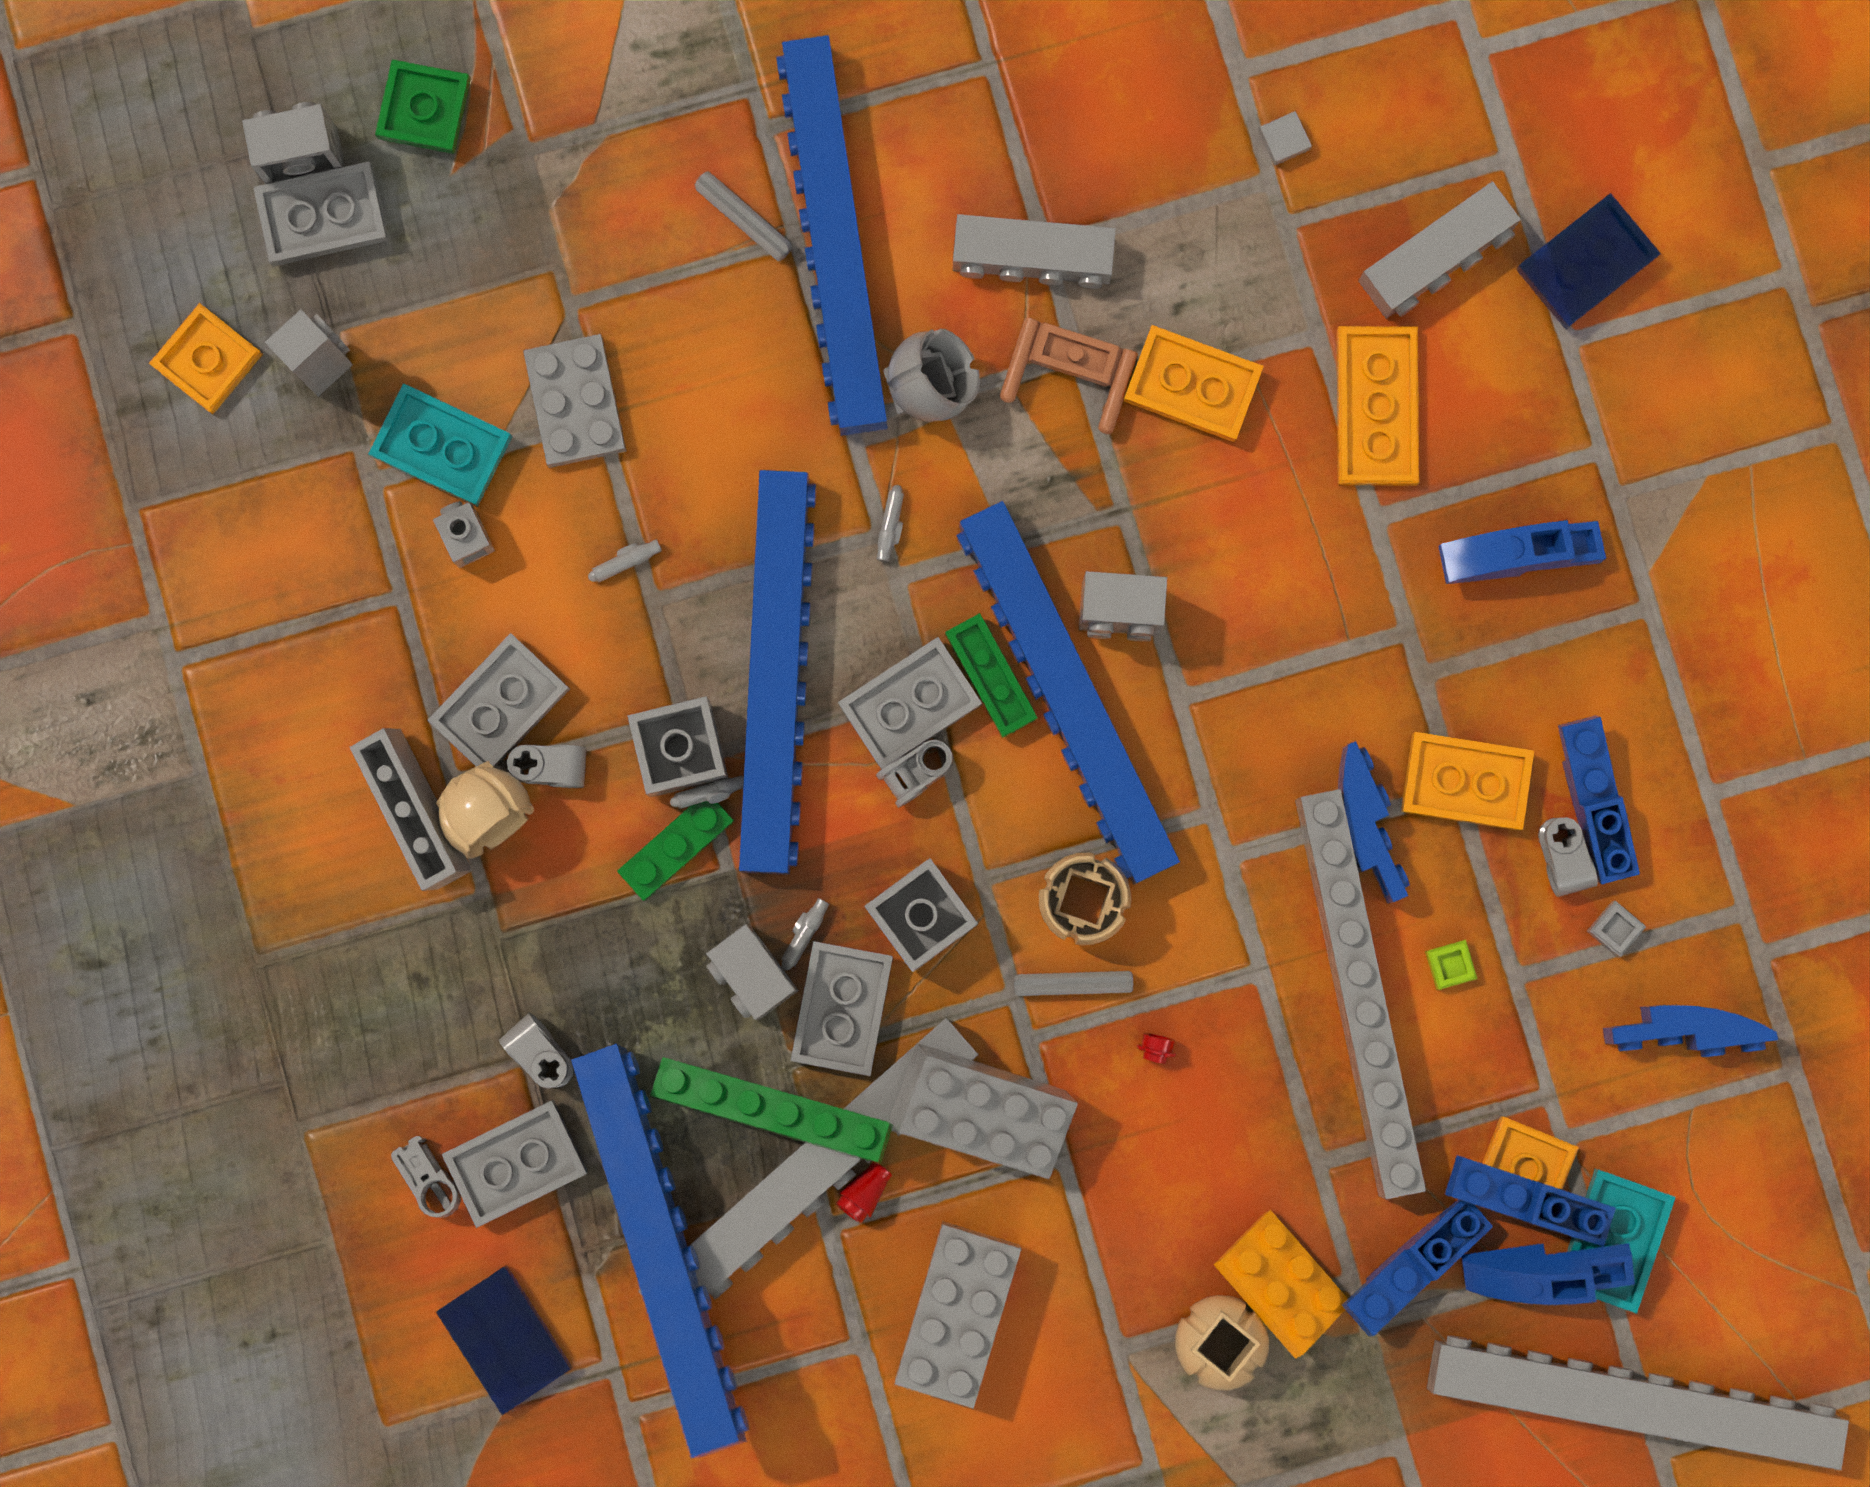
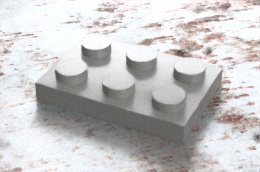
M370 161L253 187L268 259L272 266L388 241L373 166Z
M601 334L523 350L546 463L549 468L626 452Z
M510 633L427 721L475 766L489 761L496 768L562 699L570 688Z
M937 637L840 700L838 705L882 770L896 759L908 754L980 707L982 702L939 637Z
M813 941L792 1050V1062L871 1076L893 956Z
M554 1100L442 1154L476 1228L588 1174L587 1168Z

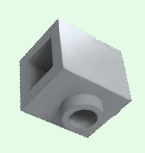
M461 501L447 505L440 510L441 516L433 519L453 563L459 568L495 551L476 509L469 502L463 505Z

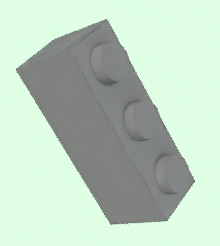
M302 309L265 341L286 366L318 397L353 365L345 356L350 349L317 314L310 319Z

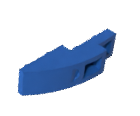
M1568 520L1534 524L1442 543L1438 546L1446 584L1517 577L1528 571L1599 564L1606 560L1598 521L1568 524Z
M1595 715L1558 725L1566 760L1562 763L1569 792L1588 853L1596 870L1598 882L1605 884L1639 875L1640 871L1623 797L1618 795L1601 717Z
M1355 741L1343 748L1339 766L1338 789H1341L1358 873L1371 868L1386 902L1389 904L1407 897L1408 894L1405 888L1410 886L1402 866L1400 864L1394 865L1388 851L1393 849L1386 830L1383 827L1378 829L1375 821L1389 815L1386 807L1391 806L1389 797L1383 785H1376L1371 776L1370 770L1374 769V765L1365 747L1359 749Z
M1699 1006L1640 1007L1642 1023L1603 1028L1605 1044H1617L1618 1051L1643 1049L1642 1041L1658 1039V1046L1682 1044V1036H1685L1687 1050H1700L1701 1057L1725 1055V1047L1740 1045L1741 1052L1765 1050V1042L1778 1040L1776 1031L1759 1022L1727 1011Z
M1458 1155L1456 1156L1445 1192L1447 1196L1602 1247L1605 1245L1616 1207Z
M1457 1200L1366 1278L1367 1282L1345 1301L1342 1306L1369 1337L1374 1336L1431 1281H1437L1493 1227L1492 1224L1474 1204Z
M1629 1243L1548 1255L1545 1253L1543 1244L1464 1254L1461 1257L1466 1290L1511 1302L1543 1305L1596 1302L1595 1290L1635 1285L1633 1260Z

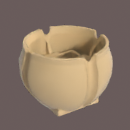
M489 761L451 779L436 802L439 808L440 827L445 838L451 846L462 852L468 859L482 855L484 846H488L492 850L504 842L527 822L528 818L525 813L531 815L534 812V807L530 802L527 790L520 781L508 772L494 768Z
M1075 853L1056 862L1044 877L1047 882L1046 888L1040 889L1038 895L1039 909L1044 922L1056 936L1063 940L1067 937H1072L1077 945H1094L1106 941L1124 925L1126 919L1123 916V912L1131 907V889L1126 876L1114 862L1107 858L1099 861L1095 858L1094 853ZM1071 875L1108 888L1096 924L1059 912Z
M1214 1295L1203 1298L1190 1307L1191 1315L1188 1318H1181L1175 1334V1348L1178 1360L1188 1375H1197L1198 1383L1206 1388L1223 1391L1240 1388L1255 1378L1253 1372L1256 1368H1263L1269 1353L1267 1327L1254 1311L1246 1309L1247 1303L1239 1298L1229 1295ZM1222 1318L1250 1340L1226 1372L1198 1350Z

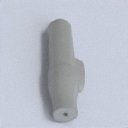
M900 485L893 486L892 490H889L882 527L878 537V553L876 560L881 562H889L894 545H898L903 523L899 521L904 493H902L903 490Z
M657 539L646 544L638 545L634 543L617 551V557L592 568L588 579L592 582H602L635 565L644 563L653 555L661 552L662 549Z
M743 776L724 778L675 793L674 797L670 800V804L673 807L682 809L705 801L711 804L721 802L729 798L733 792L743 789L744 778Z
M820 898L817 899L814 906L807 913H802L792 931L795 936L781 958L784 970H790L793 966H796L814 933L819 929L824 914L830 905Z

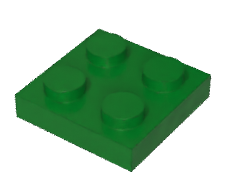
M392 59L375 132L377 139L455 154L471 82L469 74Z

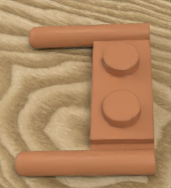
M1025 318L1000 398L1006 403L1014 402L1027 361L1105 387L1109 386L1111 388L1098 429L1103 434H1111L1114 431L1138 353L1048 323L1043 324L1032 318Z

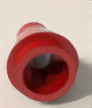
M872 1162L864 1172L838 1193L841 1197L836 1202V1206L861 1224L866 1217L871 1218L892 1174L880 1164Z

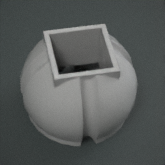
M932 329L911 335L896 348L891 357L889 367L883 369L898 415L909 414L913 418L927 422L948 420L959 415L975 399L980 386L979 370L970 368V363L975 358L968 346L957 335L946 329L936 331Z

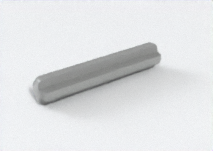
M706 171L698 178L695 183L696 190L774 259L781 261L790 253L792 249L791 242L713 174Z
M1130 971L1017 974L1014 977V992L1017 996L1130 993L1134 987L1133 974Z

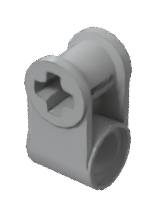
M929 740L907 755H903L876 774L878 780L885 781L897 799L895 802L896 806L900 808L927 790L931 784L951 770L953 754L944 742ZM932 748L942 749L946 754L945 764L937 770H931L924 764L925 753ZM897 774H899L900 777L903 779V781L907 785V789H904V787L896 777Z
M521 745L514 748L508 756L507 766L509 772L522 783L543 784L563 788H584L586 747L574 745ZM530 754V758L537 762V767L530 768L529 774L524 775L523 770L516 766L517 761H524L525 755Z
M1567 817L1551 818L1545 821L1539 829L1538 838L1546 862L1548 879L1554 894L1557 897L1597 886L1596 870L1588 853L1580 825L1575 820ZM1558 828L1568 832V837L1563 838L1562 842H1554L1553 834L1558 833Z
M529 1012L499 1039L504 1050L515 1062L523 1067L539 1086L544 1088L563 1087L572 1079L574 1068L571 1058L556 1043L548 1029L532 1013ZM547 1062L559 1063L560 1066L556 1069L559 1075L558 1078L546 1076V1073L549 1071Z

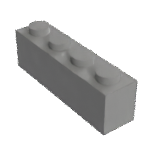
M1492 181L1366 269L1358 282L1386 319L1395 312L1401 317L1419 304L1417 300L1419 295L1427 290L1431 294L1436 293L1451 281V278L1448 276L1459 267L1465 272L1484 258L1481 252L1493 245L1495 249H1498L1515 236L1512 230L1521 219Z
M957 214L953 271H960V275L966 278H983L984 274L1000 275L999 278L1001 280L1009 282L1023 281V277L1039 278V282L1046 285H1061L1063 281L1079 282L1078 285L1080 287L1098 289L1102 287V284L1110 285L1116 228Z
M383 728L352 745L350 749L421 890L440 889L473 871L465 855L451 846L445 838L440 827L439 808L436 805L437 799L402 730Z

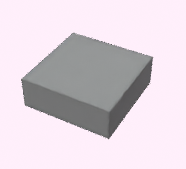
M1296 111L1259 127V134L1274 166L1305 153L1312 147Z
M1612 901L1587 932L1619 958L1627 951L1646 926L1618 902Z

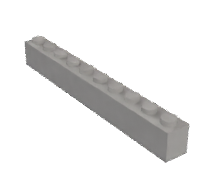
M1341 789L1303 796L1296 799L1295 803L1378 1196L1390 1199L1425 1192L1424 1179Z
M947 1018L918 1042L919 1044L969 1060H973L978 1056V1053ZM916 1045L844 1109L891 1123L889 1117ZM893 1126L892 1131L894 1130V1132L898 1136H900L901 1133H898L896 1128ZM804 1143L691 1244L697 1254L700 1266L698 1270H695L699 1286L704 1285L714 1300L717 1299L733 1284L728 1278L739 1267L745 1272L764 1257L759 1250L770 1240L777 1245L794 1230L790 1222L801 1212L806 1217H809L825 1202L820 1195L833 1185L838 1191L856 1174L851 1168L861 1159Z
M1447 1335L1446 1342L1434 1341L1427 1389L1436 1395L1831 1469H1842L1849 1421L1836 1415V1408L1811 1403L1810 1410L1796 1408L1795 1400L1779 1396H1770V1402L1754 1400V1392L1730 1388L1729 1395L1714 1392L1715 1386L1712 1384L1692 1380L1689 1381V1387L1673 1385V1377L1656 1373H1649L1648 1380L1633 1377L1634 1370L1609 1365L1608 1372L1592 1369V1362L1575 1358H1568V1364L1566 1365L1552 1362L1553 1355L1532 1350H1528L1527 1357L1511 1354L1512 1347L1495 1343H1488L1486 1350L1471 1347L1472 1340L1452 1335Z

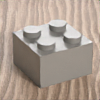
M302 102L292 106V110L279 113L273 110H264L253 114V118L242 120L251 167L265 184L345 167L337 126L321 104L316 105L313 102Z
M1086 571L1081 588L1079 630L1087 631V637L1108 639L1111 638V633H1127L1128 640L1151 641V636H1158L1164 626L1167 577Z
M707 696L627 715L645 792L649 797L652 798L709 784L715 780L729 778L711 702Z
M930 858L864 906L912 972H915L978 925L975 918Z
M745 924L706 953L711 960L706 967L720 985L728 983L736 995L730 999L744 1018L752 1015L755 1020H760L799 991L750 925Z

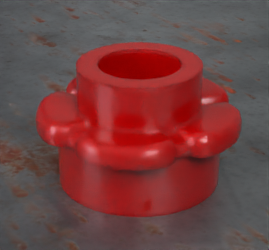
M1144 1033L1142 1043L1137 1044V1048L1144 1051L1142 1058L1152 1062L1166 1064L1167 1057L1176 1056V1053L1173 1051L1175 1040L1165 1036Z

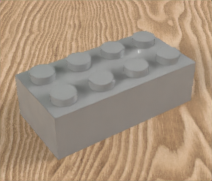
M917 1043L889 1120L898 1133L1050 1179L1078 1103L1064 1089Z
M942 1221L897 1370L895 1385L974 1409L1020 1255L1021 1246L1019 1244Z

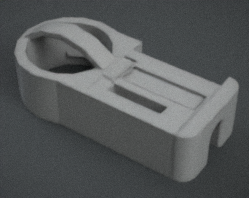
M416 1136L409 1140V1144L405 1147H399L394 1150L391 1158L417 1199L419 1208L431 1217H448L458 1209L461 1203L460 1192L448 1172L441 1169L427 1144H422L427 1139ZM437 1182H442L451 1189V1203ZM429 1187L433 1190L445 1211L435 1213L429 1209L426 1203V1193Z

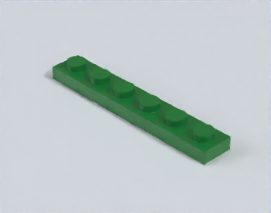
M662 1057L650 1094L651 1097L877 1164L882 1163L893 1128V1124L887 1121Z

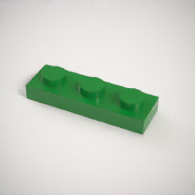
M980 613L945 632L948 641L1002 739L1038 719Z
M705 801L689 806L618 869L617 872L645 902L735 821L718 802L711 804Z

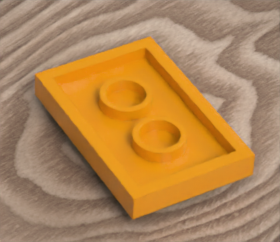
M1152 325L1123 401L1235 442L1264 366Z
M1413 732L1401 812L1522 831L1534 751Z
M1271 1210L1262 1214L1213 1264L1295 1359L1304 1355L1345 1311L1342 1304L1348 1298Z

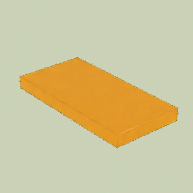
M1338 326V485L1417 486L1419 484L1418 327Z

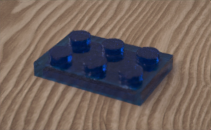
M1610 193L1518 265L1516 270L1566 330L1658 258L1661 253Z
M507 1265L436 1311L501 1415L573 1368Z

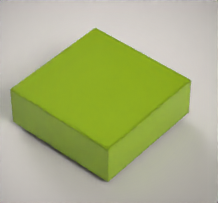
M1466 940L1425 951L1436 990L1477 979Z

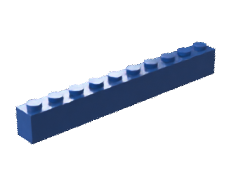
M829 35L782 42L784 55L776 56L779 79L788 80L789 93L782 94L785 118L793 117L795 132H788L791 156L799 155L801 170H795L793 174L797 195L805 194L807 207L799 209L802 233L810 232L812 246L805 247L808 271L816 270L818 285L810 286L813 308L814 310L822 309L824 323L817 324L816 328L819 348H828L829 362L822 363L825 387L833 386L835 401L828 402L831 426L839 425L841 436L888 429Z
M759 471L739 871L742 873L790 875V866H798L799 842L791 841L792 826L800 825L801 802L793 801L794 785H802L803 762L795 760L796 745H804L805 723L797 720L798 706L806 705L807 683L799 682L800 666L808 665L809 647L808 642H801L802 626L810 625V602H803L804 586L811 587L812 563L805 562L806 547H813L814 523H807L808 507L815 508L816 484L809 483L808 472Z
M1001 501L961 520L959 524L961 533L956 535L959 545L965 556L973 555L979 567L973 570L982 591L985 592L990 589L996 604L991 606L995 619L1000 628L1007 625L1014 640L1008 642L1017 663L1025 661L1031 673V676L1026 678L1027 684L1034 698L1042 697L1049 710L1043 714L1045 721L1053 736L1060 733L1066 745V748L1062 749L1061 753L1070 771L1072 772L1077 769L1084 784L1078 787L1088 808L1095 805L1102 819L1096 822V825L1106 844L1113 841L1119 854L1118 857L1114 858L1115 864L1122 870L1127 879L1131 878L1135 885L1180 863L1004 502Z
M614 1044L572 1059V1065L691 1458H701L747 1442L745 1431L749 1430L748 1419L743 1407H737L732 1391L737 1389L735 1377L729 1365L724 1367L720 1350L724 1349L723 1338L718 1326H712L707 1310L712 1309L711 1299L704 1285L699 1286L695 1270L700 1268L698 1257L693 1246L687 1247L683 1231L687 1230L686 1218L681 1207H675L671 1191L675 1190L674 1179L669 1168H663L659 1152L663 1151V1144L657 1129H651L647 1114L651 1113V1105L645 1090H639L635 1075H638L640 1071L636 1057L632 1051L627 1052L626 1048L619 1044Z

